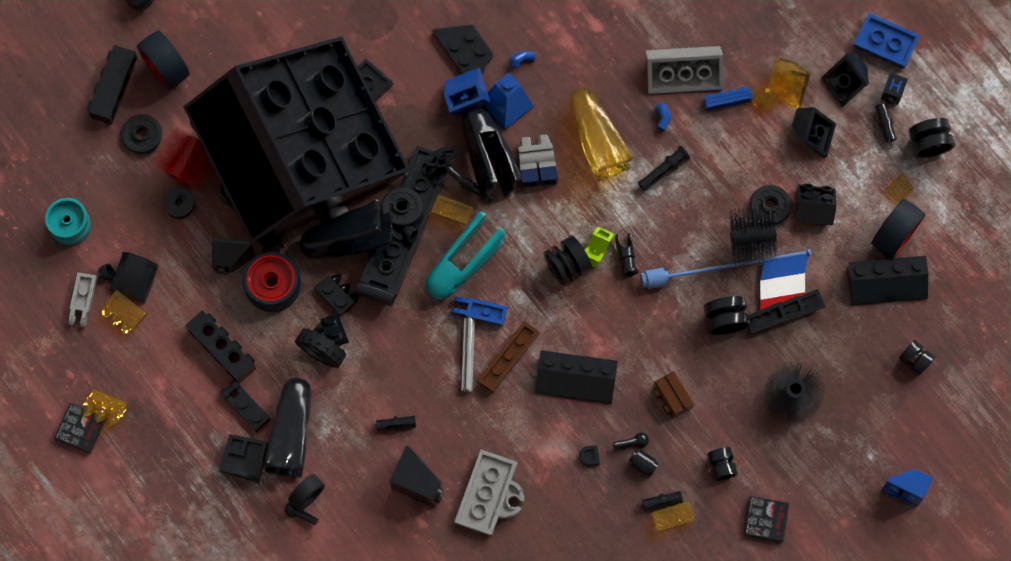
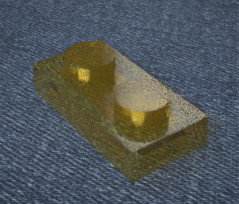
M437 195L431 214L467 226L473 212V207Z
M690 501L652 512L657 533L695 522Z

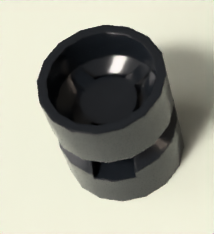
M913 340L899 357L906 365H912L911 369L919 376L936 358L928 350L924 351L923 346L917 340Z
M731 447L719 448L707 453L709 465L713 466L711 473L714 481H722L738 475L736 464L732 462L734 456Z

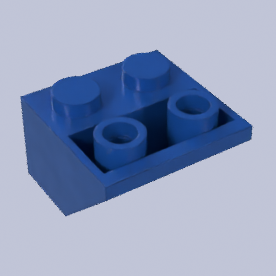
M480 68L445 81L444 96L449 112L455 116L467 113L471 108L482 107L491 103Z
M914 469L888 478L881 490L885 491L887 496L892 498L898 497L906 505L914 507V505L918 506L924 499L933 477Z

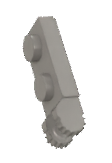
M77 273L70 304L69 325H74L77 311L82 312L80 327H86L98 278L97 275Z

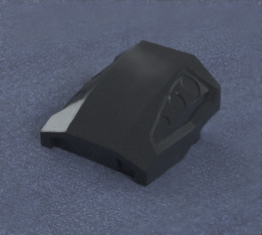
M122 252L109 290L122 293L145 303L152 288L159 267L158 264L133 253Z

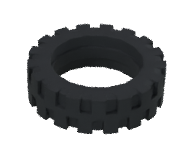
M302 328L295 340V343L302 351L307 352L315 360L321 361L332 368H339L347 355L331 339H327L326 336L320 335L309 328Z

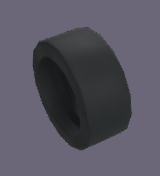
M311 474L296 486L289 495L288 501L298 511H302L321 494L325 484L315 474Z

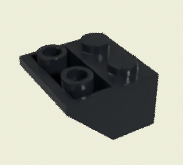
M809 183L798 184L795 221L833 226L837 206L836 188L813 186Z

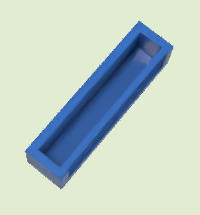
M744 86L738 90L731 89L728 92L721 91L714 95L708 94L704 97L703 101L706 111L752 102L753 97L750 87Z

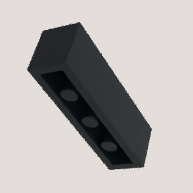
M114 45L112 51L108 52V62L106 67H103L101 70V80L99 84L95 85L94 98L89 101L87 106L91 119L113 124L138 59L135 51Z

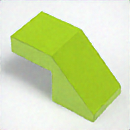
M598 226L592 233L588 246L585 249L592 266L595 268L601 263L615 235Z

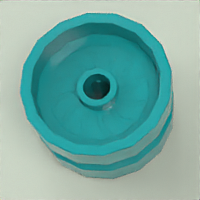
M61 198L53 202L47 209L45 223L52 237L58 243L66 246L77 245L83 242L89 235L91 220L84 206L78 200Z

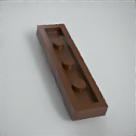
M524 321L477 380L478 383L494 393L540 332Z

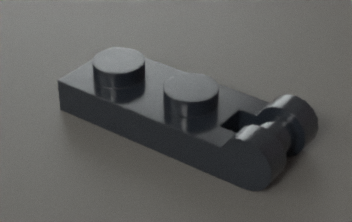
M235 379L230 382L229 387L223 388L220 391V394L256 432L271 419ZM237 391L239 395L233 398L231 394Z

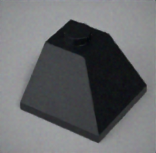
M857 52L844 55L821 79L840 105L844 107L869 84L868 68Z
M815 107L796 108L792 126L798 137L824 158L827 157L836 123Z
M213 237L212 267L219 274L233 273L255 256L251 241Z

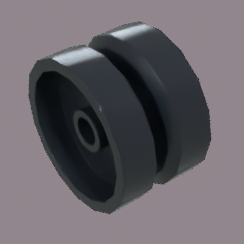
M947 118L928 119L909 128L910 140L915 142L913 144V151L917 158L939 156L951 151L956 146L953 135L949 134L951 126Z
M742 296L722 297L707 302L703 307L705 317L710 319L707 321L708 333L711 335L731 334L750 326L749 316L744 313L747 308L746 301Z

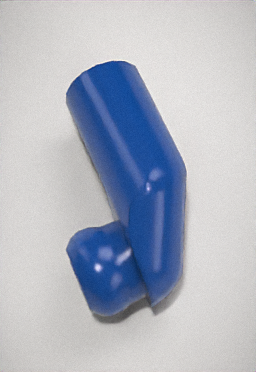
M519 51L510 57V66L518 68L523 60L535 61L536 52Z
M662 103L655 106V111L661 117L656 128L664 132L671 120V114L668 106Z

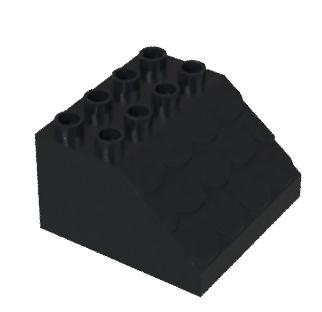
M342 36L234 66L183 106L190 120L191 127L197 133L207 153L208 161L214 167L224 187L225 195L231 201L241 221L242 228L248 235L251 243L306 225L328 214L333 208L347 205L397 180L410 171Z

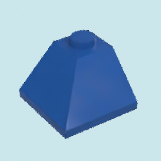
M510 73L494 84L488 92L491 103L484 105L485 109L504 130L533 108V104L524 89Z

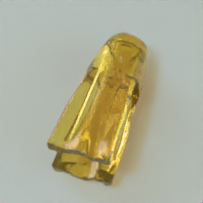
M580 88L573 91L569 102L586 159L597 180L601 181L630 170L631 167L628 162L632 161L633 156L627 149L620 133L610 120L596 94L588 88Z

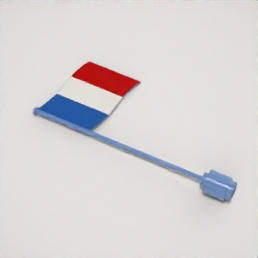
M810 249L777 257L773 256V261H770L768 257L764 258L765 262L757 259V263L763 262L760 278L759 310L805 294V270L807 258L812 254ZM747 261L743 262L745 265L751 264L750 261L749 263ZM739 262L736 263L737 266H743L742 262L741 264ZM732 263L669 274L664 268L645 270V273H640L643 288L653 289L667 286V282L670 281L669 278L737 266Z

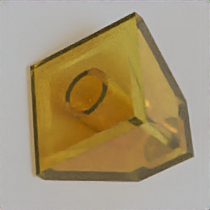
M776 57L767 88L768 93L765 96L766 99L769 98V100L772 99L775 102L801 108L811 73L794 61Z

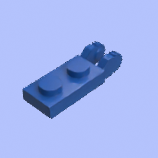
M455 297V303L468 305L467 310L452 308V314L461 317H471L476 321L503 327L508 309L507 306L473 298Z

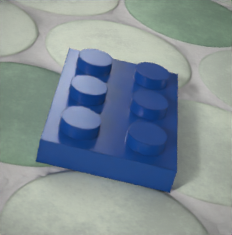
M868 13L853 47L905 69L920 35Z

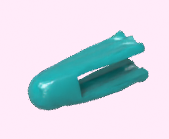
M483 211L478 212L426 278V291L432 298L442 300L451 296L501 248L505 234L504 230L500 227L462 272L450 262L485 223L484 218L486 214Z

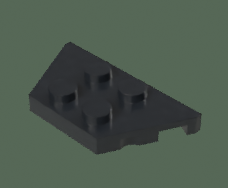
M474 25L432 30V33L461 74L480 68L481 74H483L486 65L493 58V52Z

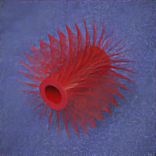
M175 131L174 141L170 137L172 141L168 143L170 145L167 146L169 151L166 157H163L162 161L159 158V162L156 164L157 166L159 164V170L161 168L162 171L164 170L163 173L167 172L166 174L168 175L166 176H170L177 180V182L179 181L185 185L188 184L189 187L190 185L192 187L193 184L195 189L198 179L197 174L200 171L202 175L204 171V174L207 175L205 171L209 169L207 167L210 166V162L207 161L206 151L196 136H188L183 131L182 133L181 131H178V133Z

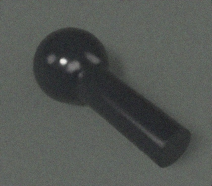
M640 432L634 438L613 442V447L615 450L635 445L639 448H644L649 443V437L647 434Z
M290 502L285 505L284 510L287 516H298L313 525L318 523L319 519L303 510L298 511Z

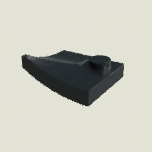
M229 434L219 469L220 473L260 483L268 442Z

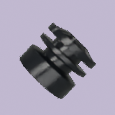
M573 235L560 241L562 251L554 245L551 248L552 252L549 249L543 252L550 272L563 286L569 284V280H575L574 270L580 276L592 270V264L588 255Z

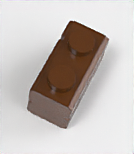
M674 371L654 382L653 393L657 399L661 398L664 405L662 407L667 415H671L674 419L693 408L694 403Z

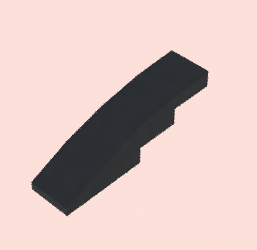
M819 289L802 296L798 295L782 303L778 302L749 314V328L752 335L826 308Z

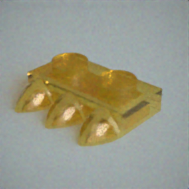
M118 290L115 291L102 310V317H108L114 313L112 325H118L124 321L122 325L123 334L136 329L147 316V313Z
M93 389L84 402L83 415L86 418L96 412L95 420L97 423L108 417V427H113L120 422L128 408V403Z

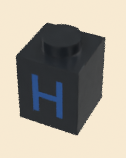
M890 72L881 99L888 104L899 105L908 78Z

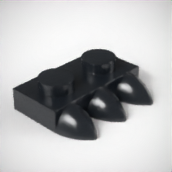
M335 274L327 276L315 287V290L341 317L356 304L359 295L355 293L347 295L350 290V283L339 285L342 275Z
M338 313L320 319L321 323L313 330L320 333V335L326 336L327 339H331L339 346L349 343Z

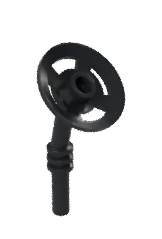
M442 147L426 157L425 164L427 167L444 169L462 185V188L466 187L465 189H469V192L473 191L480 196L476 182L472 183L473 180L469 181L468 177L464 178L451 166L461 155L459 147ZM490 194L489 202L492 201L494 195Z

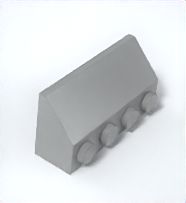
M721 47L646 50L648 94L723 89V53Z

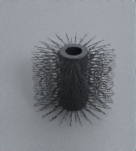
M763 208L761 209L763 212L761 217L759 212L753 209L755 213L753 218L751 212H748L746 209L747 215L745 219L739 209L736 211V214L737 212L739 214L737 219L735 213L732 214V211H729L731 214L729 216L731 220L729 222L731 224L729 228L730 243L735 266H737L735 260H738L741 264L740 258L742 256L744 260L746 259L747 263L750 261L747 256H751V259H754L756 263L755 255H758L763 262H765L763 257L765 254L770 261L774 259L771 254L773 255L774 253L775 257L778 256L775 252L778 250V248L776 249L777 228L774 224L775 215L772 208H769L771 212L769 217L767 211Z
M802 364L799 371L796 365L795 372L793 366H788L779 372L775 370L779 375H775L773 372L775 377H772V375L771 378L769 377V382L771 383L767 385L769 389L765 385V392L770 394H763L770 397L767 399L772 402L770 404L772 408L774 405L773 415L778 412L777 418L784 407H787L788 415L786 422L788 418L789 422H791L792 416L794 422L795 420L800 421L805 415L806 417L809 414L813 416L815 414L814 409L817 411V406L819 409V402L821 406L820 399L822 398L823 400L822 394L817 392H822L820 390L825 389L816 384L819 379H815V370L810 374L811 368L805 377L803 375L801 378L800 370ZM778 378L779 382L774 384L773 382L776 381L775 379ZM817 395V396H821V398L817 397V398L812 399L813 397H811V396ZM812 400L816 401L814 402L815 404L812 405L813 407L810 408L808 406L810 403H812Z

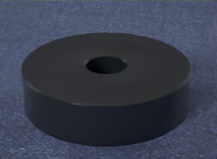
M184 188L172 189L164 198V208L172 218H186L194 210V198ZM178 201H182L180 206L176 205Z

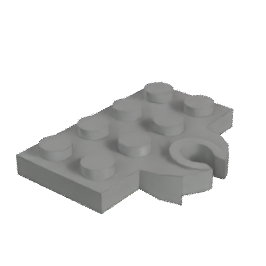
M480 450L454 524L492 537L498 518L509 519L520 513L522 508L519 506L511 507L508 504L511 498H517L520 502L524 503L522 488L518 483L512 481L518 462Z

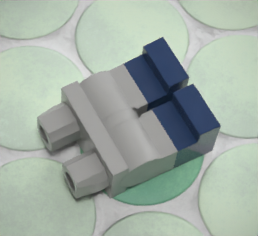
M548 135L538 136L537 145H531L530 137H521L518 154L522 188L539 186L537 167H539L541 186L558 184L553 144L550 143Z

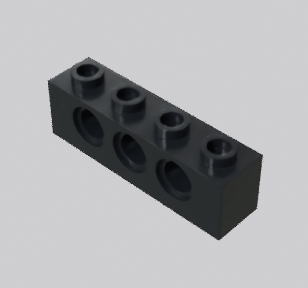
M202 310L185 325L187 331L240 384L256 369L254 365L255 360L249 353L245 355L241 351L242 346L235 339L232 341L228 337L229 333L223 326L219 328L215 324L216 319L210 313L206 314ZM208 329L214 330L210 336L204 335ZM219 343H226L227 346L224 349L220 350L217 348ZM233 356L240 357L237 363H231L230 359Z

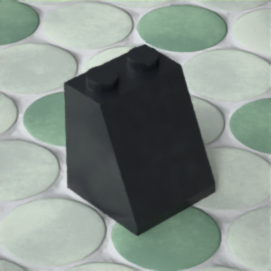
M406 446L390 479L391 489L434 508L436 503L440 504L444 495L441 481L409 446Z

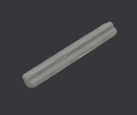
M466 317L463 321L461 391L472 392L475 319L471 317Z

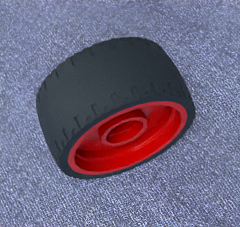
M159 30L144 38L137 45L141 57L167 90L177 86L190 75V71L180 54Z
M902 199L884 220L871 244L886 256L895 258L911 238L926 214L913 203Z
M265 252L255 256L247 264L243 273V288L247 298L254 306L266 312H278L294 303L300 292L301 278L297 266L289 257L278 252ZM270 281H277L275 286H268Z

